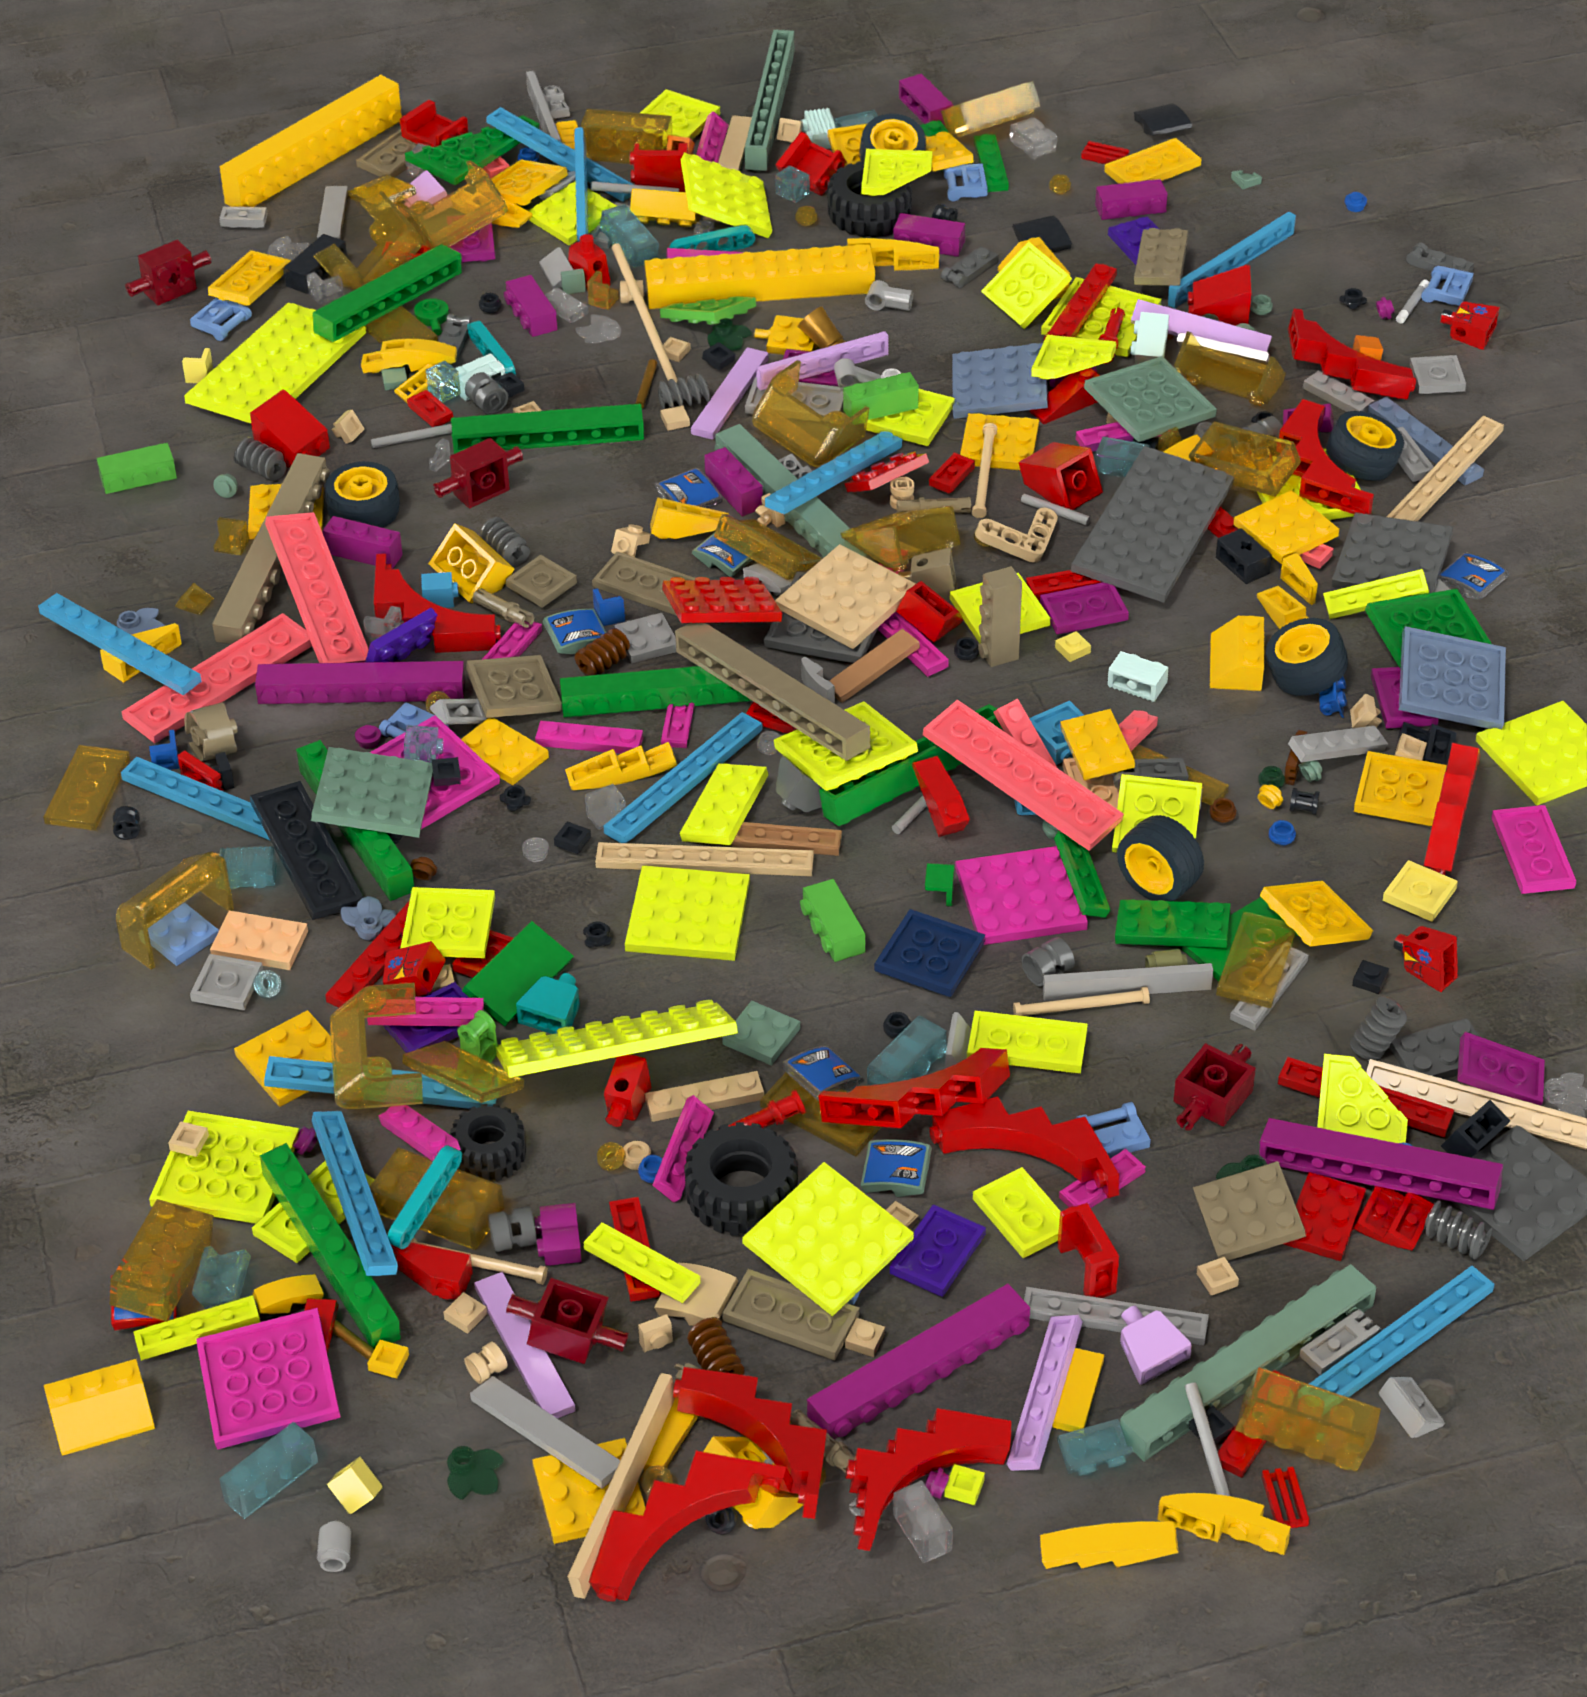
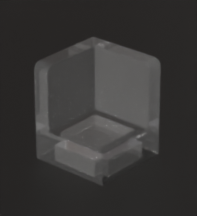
M315 272L306 275L309 294L319 305L344 296L342 279L339 275L324 281Z
M391 606L384 619L365 616L363 621L366 638L377 639L402 625L401 608Z
M614 784L585 795L586 815L597 829L604 828L606 823L626 808L625 799Z

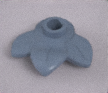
M142 608L137 612L125 611L119 615L117 620V627L129 634L165 625L155 619L159 612L156 608Z
M371 896L362 898L358 902L357 907L341 908V917L344 923L355 927L358 936L364 940H374L382 932V929L396 916L394 910H382L380 901Z

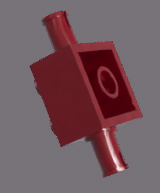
M174 240L138 255L141 278L126 283V291L130 297L144 292L159 306L196 290L194 272L198 268L211 264V257L206 250L192 256L191 251L180 241Z
M491 438L451 455V477L434 483V491L439 498L453 492L470 509L510 490L508 466L523 461V454L517 446L505 451Z
M1205 1043L1175 1080L1173 1102L1185 1107L1183 1112L1176 1118L1178 1125L1182 1129L1188 1122L1189 1124L1185 1127V1130H1191L1201 1116L1224 1127L1252 1093L1256 1068L1246 1063L1252 1056L1247 1046L1239 1052L1243 1044H1237L1229 1055Z
M550 1278L542 1299L538 1303L512 1294L506 1308V1313L508 1314L511 1313L531 1320L526 1345L582 1364L586 1363L592 1346L597 1343L623 1352L629 1335L627 1332L625 1333L603 1325L609 1297L554 1278Z

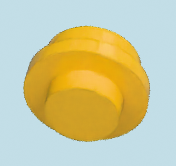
M1262 785L1260 787L1257 798L1265 807L1274 809L1283 803L1282 792L1274 785Z

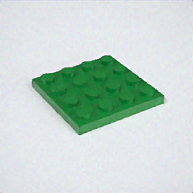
M1458 589L1367 603L1365 612L1400 669L1402 633L1405 626L1492 644Z

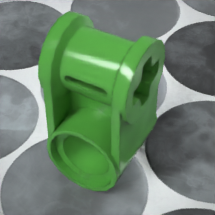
M478 1010L474 1014V1018L467 1025H461L457 1030L461 1051L484 1066L490 1064L497 1055L495 1046H498L495 1022L485 1011Z

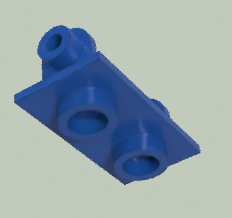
M1344 676L1337 683L1334 682L1332 687L1320 692V711L1324 715L1328 716L1339 711L1341 718H1344V707L1347 706V699L1343 689H1346Z

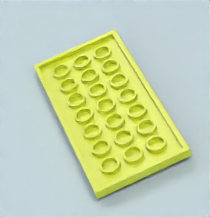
M287 303L184 395L185 403L251 423L250 412L282 389L286 390L296 399L366 334V326L332 342L314 333L313 312L316 310L298 306L294 303Z
M703 1000L697 1002L696 1007L685 1008V1005H678L668 1008L669 1012L659 1014L655 1010L641 1013L639 1018L630 1019V1016H620L614 1018L613 1023L602 1024L601 1021H595L585 1024V1028L574 1030V1027H563L558 1029L556 1034L546 1035V1032H537L530 1034V1039L518 1041L517 1037L501 1040V1044L495 1047L497 1058L508 1077L511 1078L737 1034L738 1030L736 1021L717 1002L713 1003V1000Z

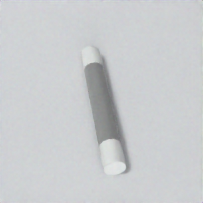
M1422 280L1397 315L1396 321L1398 323H1404L1419 302L1423 290L1429 285L1428 280Z

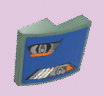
M729 527L717 530L696 547L692 554L707 567L711 568L716 565L729 577H733L762 552L764 546L747 534Z
M594 609L568 610L543 619V624L557 652L562 654H576L578 650L606 633Z
M908 1140L869 1141L860 1185L864 1193L892 1190L896 1197L924 1194L932 1151L931 1146Z

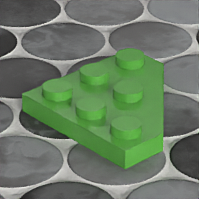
M735 296L717 301L715 299L696 301L697 303L684 305L683 303H676L660 308V317L670 318L671 322H679L686 319L688 323L706 321V324H718L720 319H732L734 314H745L748 312V309L756 307V298Z

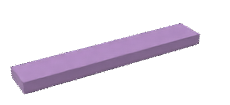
M1139 299L1131 318V323L1135 324V320H1140L1141 312L1169 315V334L1178 336L1179 333H1184L1265 352L1268 351L1272 338L1270 335Z
M884 331L756 367L757 387L759 390H764L834 370L835 363L844 358L851 359L854 364L888 355V334Z
M746 348L692 425V435L714 439L715 434L719 432L754 381V378L757 377L756 367L765 365L768 361V352Z
M503 1272L474 1282L477 1294L483 1305L487 1307V1312L537 1406L557 1419L575 1412V1404L546 1351L526 1345L531 1327L529 1320L506 1313L509 1299L514 1292Z
M1079 1315L1053 1316L1050 1318L1007 1461L1011 1471L1040 1469L1081 1329L1082 1320Z

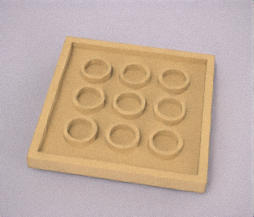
M839 544L779 596L775 602L782 612L854 649L897 610L906 591L916 583Z

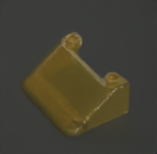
M953 506L898 512L840 532L842 539L886 568H892L893 572L907 569L906 564L909 563L908 560L916 555L925 554L933 550H943L961 544Z

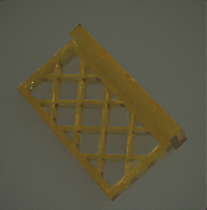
M721 514L714 537L787 580L793 579L796 571L810 570L823 559L755 519L737 520L728 514Z

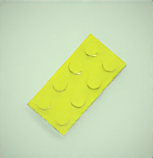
M718 763L680 832L681 840L684 842L731 845L769 775L767 767Z
M975 1011L967 1058L980 1048L1007 1049L1009 1065L1081 1074L1088 1024Z
M324 1161L308 1177L339 1225L346 1217L326 1161ZM365 1174L371 1193L378 1189L377 1181ZM280 1202L252 1227L255 1237L296 1263L310 1252Z

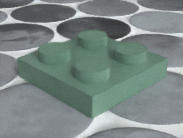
M751 1001L736 1019L738 1033L723 1036L722 1039L723 1045L772 1066L800 1030V1021Z

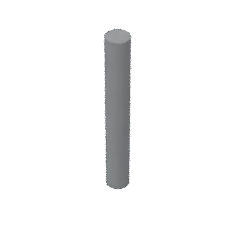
M1023 494L1021 498V503L1038 509L1049 508L1060 517L1086 526L1091 519L1090 516L1027 494Z
M923 795L892 826V830L896 834H900L927 807Z

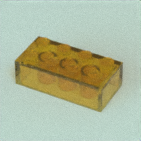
M1031 81L942 110L941 113L946 129L951 135L957 134L958 138L1034 113L1033 108L1039 107L1040 103L1034 83Z
M586 109L581 122L586 142V157L592 161L630 164V151H634L635 143H639L640 150H667L669 135L673 136L672 116Z
M1215 421L1188 455L1192 462L1224 471L1233 476L1234 486L1275 497L1301 463L1295 444L1292 441Z
M398 1147L370 1185L379 1214L396 1220L433 1161ZM457 1169L419 1229L476 1251L490 1230L488 1214L500 1212L504 1209L502 1185Z
M157 1199L111 1278L109 1305L168 1322L212 1241L214 1215Z
M1258 1367L1243 1398L1235 1430L1244 1433L1248 1437L1260 1438L1274 1443L1280 1448L1292 1449L1304 1453L1312 1459H1321L1336 1464L1339 1468L1351 1469L1357 1472L1374 1441L1381 1409Z

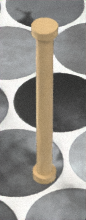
M987 423L983 426V433L985 435L976 503L972 508V515L976 518H983L987 513L985 507L993 440L997 434V426L993 423Z
M1141 987L1139 991L1021 1005L1018 1002L1013 1003L1014 1015L1028 1016L1134 1002L1149 1004L1150 996L1148 988Z
M413 1238L412 1241H411V1242H413V1243H418V1244L428 1245V1246H432V1247H437V1248L452 1250V1251H456V1252L471 1254V1253H467V1252H462V1251H458V1250H453V1249H448V1248H444V1247H439V1246H435V1245H430V1244H426V1243L417 1242L416 1238ZM471 1254V1262L474 1267L536 1280L537 1284L543 1285L547 1277V1267L545 1266L535 1268Z

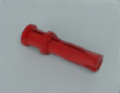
M1113 308L1111 310L1105 332L1098 338V340L1115 341L1116 349L1119 344L1117 336L1125 317L1123 309L1117 308L1116 311V308Z
M795 1089L791 1091V1095L776 1102L771 1100L767 1104L768 1107L736 1122H744V1125L750 1126L752 1123L760 1124L763 1129L772 1124L782 1125L784 1120L799 1113L803 1115L806 1113V1110Z

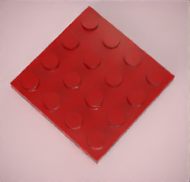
M673 577L670 580H663L662 590L681 623L782 621V611L766 586L757 577H745L744 580H735L732 577H721L720 580H710L706 577L685 580L681 577Z

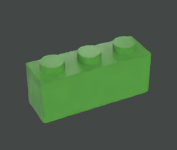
M907 372L843 387V410L851 424L917 409L919 385L912 374Z
M168 443L96 458L106 494L177 478L174 459Z
M834 879L804 887L803 900H800V907L804 916H809L813 932L819 934L825 953L829 952L834 962L865 953V932Z

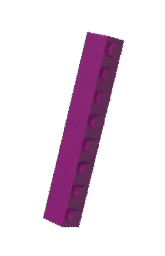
M464 661L258 664L255 689L258 704L438 701L439 699H464L466 679Z
M1269 1118L1260 1139L1259 1163L1270 1164L1278 1161L1280 1167L1493 1210L1502 1186L1503 1164L1303 1124Z
M1006 1284L807 1398V1416L822 1429H826L832 1438L844 1437L853 1428L864 1422L872 1421L879 1413L888 1408L896 1407L908 1396L922 1392L929 1384L939 1378L949 1376L953 1370L965 1363L973 1362L979 1355L989 1349L997 1348L1006 1339L1023 1333L1029 1327L1030 1306L1009 1284Z

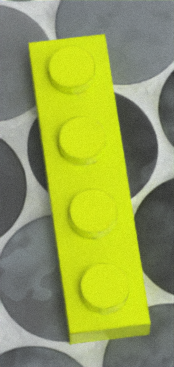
M1423 569L1326 592L1323 593L1329 619L1365 611L1367 603L1427 594L1429 589Z
M601 1223L584 1241V1250L681 1303H684L700 1284V1275L604 1223Z
M252 1295L133 1332L142 1361L197 1344V1338L260 1323L261 1321Z

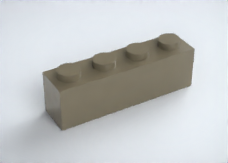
M1012 566L983 574V585L980 586L982 605H980L979 610L982 619L979 625L981 643L978 644V650L981 658H985L990 667L1019 660L1022 581Z

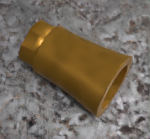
M823 306L816 308L808 314L797 326L820 349L845 342L841 333L829 319Z

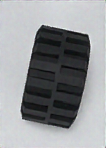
M481 1104L479 1108L475 1106L469 1108V1112L463 1111L459 1115V1119L454 1120L450 1135L458 1140L461 1149L459 1151L462 1152V1160L457 1170H461L463 1176H471V1180L476 1182L479 1179H482L483 1183H489L490 1180L494 1179L497 1182L501 1181L504 1176L509 1178L513 1175V1170L518 1171L521 1168V1163L526 1158L524 1126L516 1112L511 1113L510 1108L506 1106L500 1108L498 1104H493V1106ZM485 1142H495L492 1144H482Z

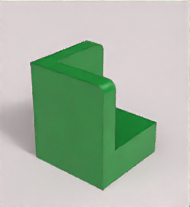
M927 863L925 890L947 892L946 906H952L954 865Z

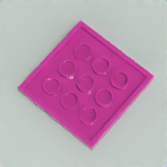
M436 715L370 752L372 754L396 756L403 759L422 760L432 763V759L458 757L461 784L434 786L432 776L421 829L500 783V776Z
M1057 846L955 861L956 873L976 932L985 934L984 945L1087 930L1088 921L1086 915L1081 914Z
M317 1308L196 1339L217 1450L341 1418Z

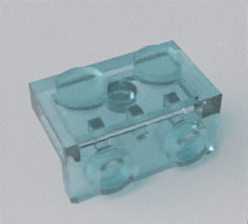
M212 1246L204 1248L192 1294L205 1309L240 1299L251 1259L250 1254L243 1249L219 1255Z
M1119 1419L1065 1433L1057 1437L1068 1474L1078 1472L1079 1476H1085L1096 1472V1466L1108 1463L1109 1468L1127 1463L1126 1458L1133 1453L1132 1446L1127 1447Z

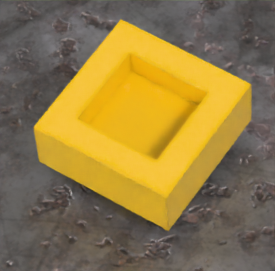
M379 1340L367 1363L368 1371L397 1379L409 1356L408 1347Z

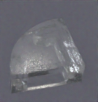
M444 438L436 444L437 450L434 457H430L429 469L434 472L450 461V444Z

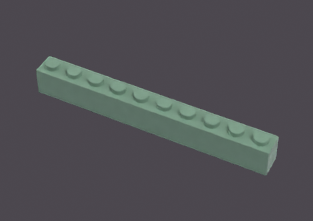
M773 30L745 144V169L767 171L795 53L794 31Z
M740 424L715 434V451L726 447L763 486V496L768 493L773 494L777 490L798 480ZM817 497L784 514L785 521L791 524L795 531L808 541L811 547L819 551L823 558L841 544L874 562V551Z
M1351 1264L1341 1271L1336 1270L1330 1275L1328 1280L1319 1286H1312L1304 1296L1298 1300L1290 1301L1282 1311L1274 1316L1266 1317L1261 1325L1252 1331H1245L1231 1345L1221 1347L1209 1360L1199 1362L1191 1372L1182 1378H1175L1161 1392L1151 1394L1136 1409L1132 1408L1126 1411L1120 1420L1119 1438L1145 1462L1190 1431L1189 1421L1194 1417L1184 1387L1185 1385L1197 1383L1204 1409L1206 1410L1213 1405L1220 1411L1267 1379L1273 1370L1278 1371L1299 1357L1302 1347L1356 1310L1360 1309L1364 1313L1374 1305L1376 1286Z

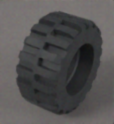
M865 162L850 163L845 168L841 167L838 169L828 183V215L840 230H845L851 235L858 234L861 237L865 235L877 237V235L881 234L884 236L888 235L891 231L894 232V226L900 213L911 215V182L885 195L871 196L862 194Z
M736 1122L734 1126L725 1124L719 1126V1130L714 1131L712 1129L704 1134V1139L699 1138L692 1145L693 1149L686 1156L685 1188L690 1210L694 1216L700 1217V1222L707 1227L712 1225L713 1230L722 1234L724 1231L730 1232L732 1236H739V1233H748L798 1186V1161L796 1160L793 1148L789 1146V1142L781 1135L777 1137L776 1131L768 1127L766 1130L762 1129L760 1124L752 1123L750 1126L744 1125V1122ZM736 1171H749L764 1177L762 1181L746 1187L730 1186L719 1181L721 1177Z

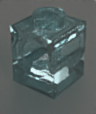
M788 166L775 175L776 194L794 203L810 194L809 174Z
M442 361L426 369L428 391L443 403L461 394L459 371L448 362Z
M407 725L404 740V759L422 760L432 763L431 760L437 759L438 754H443L444 740L439 738V727Z

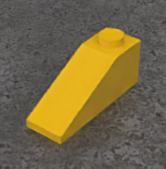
M657 497L650 527L651 534L660 539H678L729 528L730 520L729 513Z
M176 623L131 634L166 655L182 645L179 625ZM103 649L100 650L104 670L123 683L141 672Z

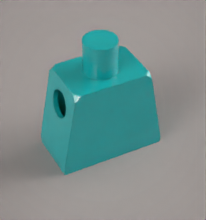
M563 973L558 980L546 976L541 977L517 1002L518 1023L550 1034H556L557 1030L563 1027H572L580 1005L579 990L575 986L576 979L568 973Z

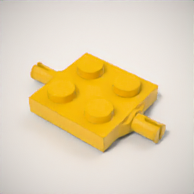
M776 315L773 326L769 330L757 328L755 330V338L768 339L766 349L771 354L784 355L786 349L812 352L818 347L797 327L804 318Z

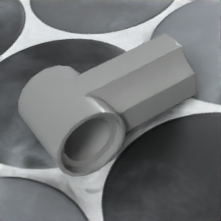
M877 280L871 284L865 298V303L872 310H881L883 307L910 311L913 292L912 290L889 287L886 282Z
M848 358L840 359L834 365L837 384L841 389L857 383L881 378L877 373L855 366L854 362Z

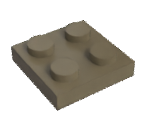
M539 555L506 579V587L541 608L577 583V576L542 555Z

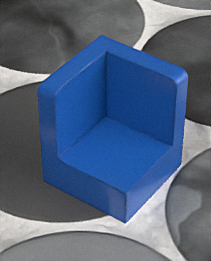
M598 588L593 589L594 610L602 625L608 626L625 622L623 597L618 596L603 600Z
M169 730L170 743L149 746L151 762L169 770L180 769L175 731Z

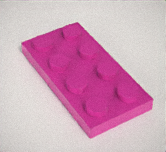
M1545 805L1493 810L1491 818L1521 894L1575 888V876Z

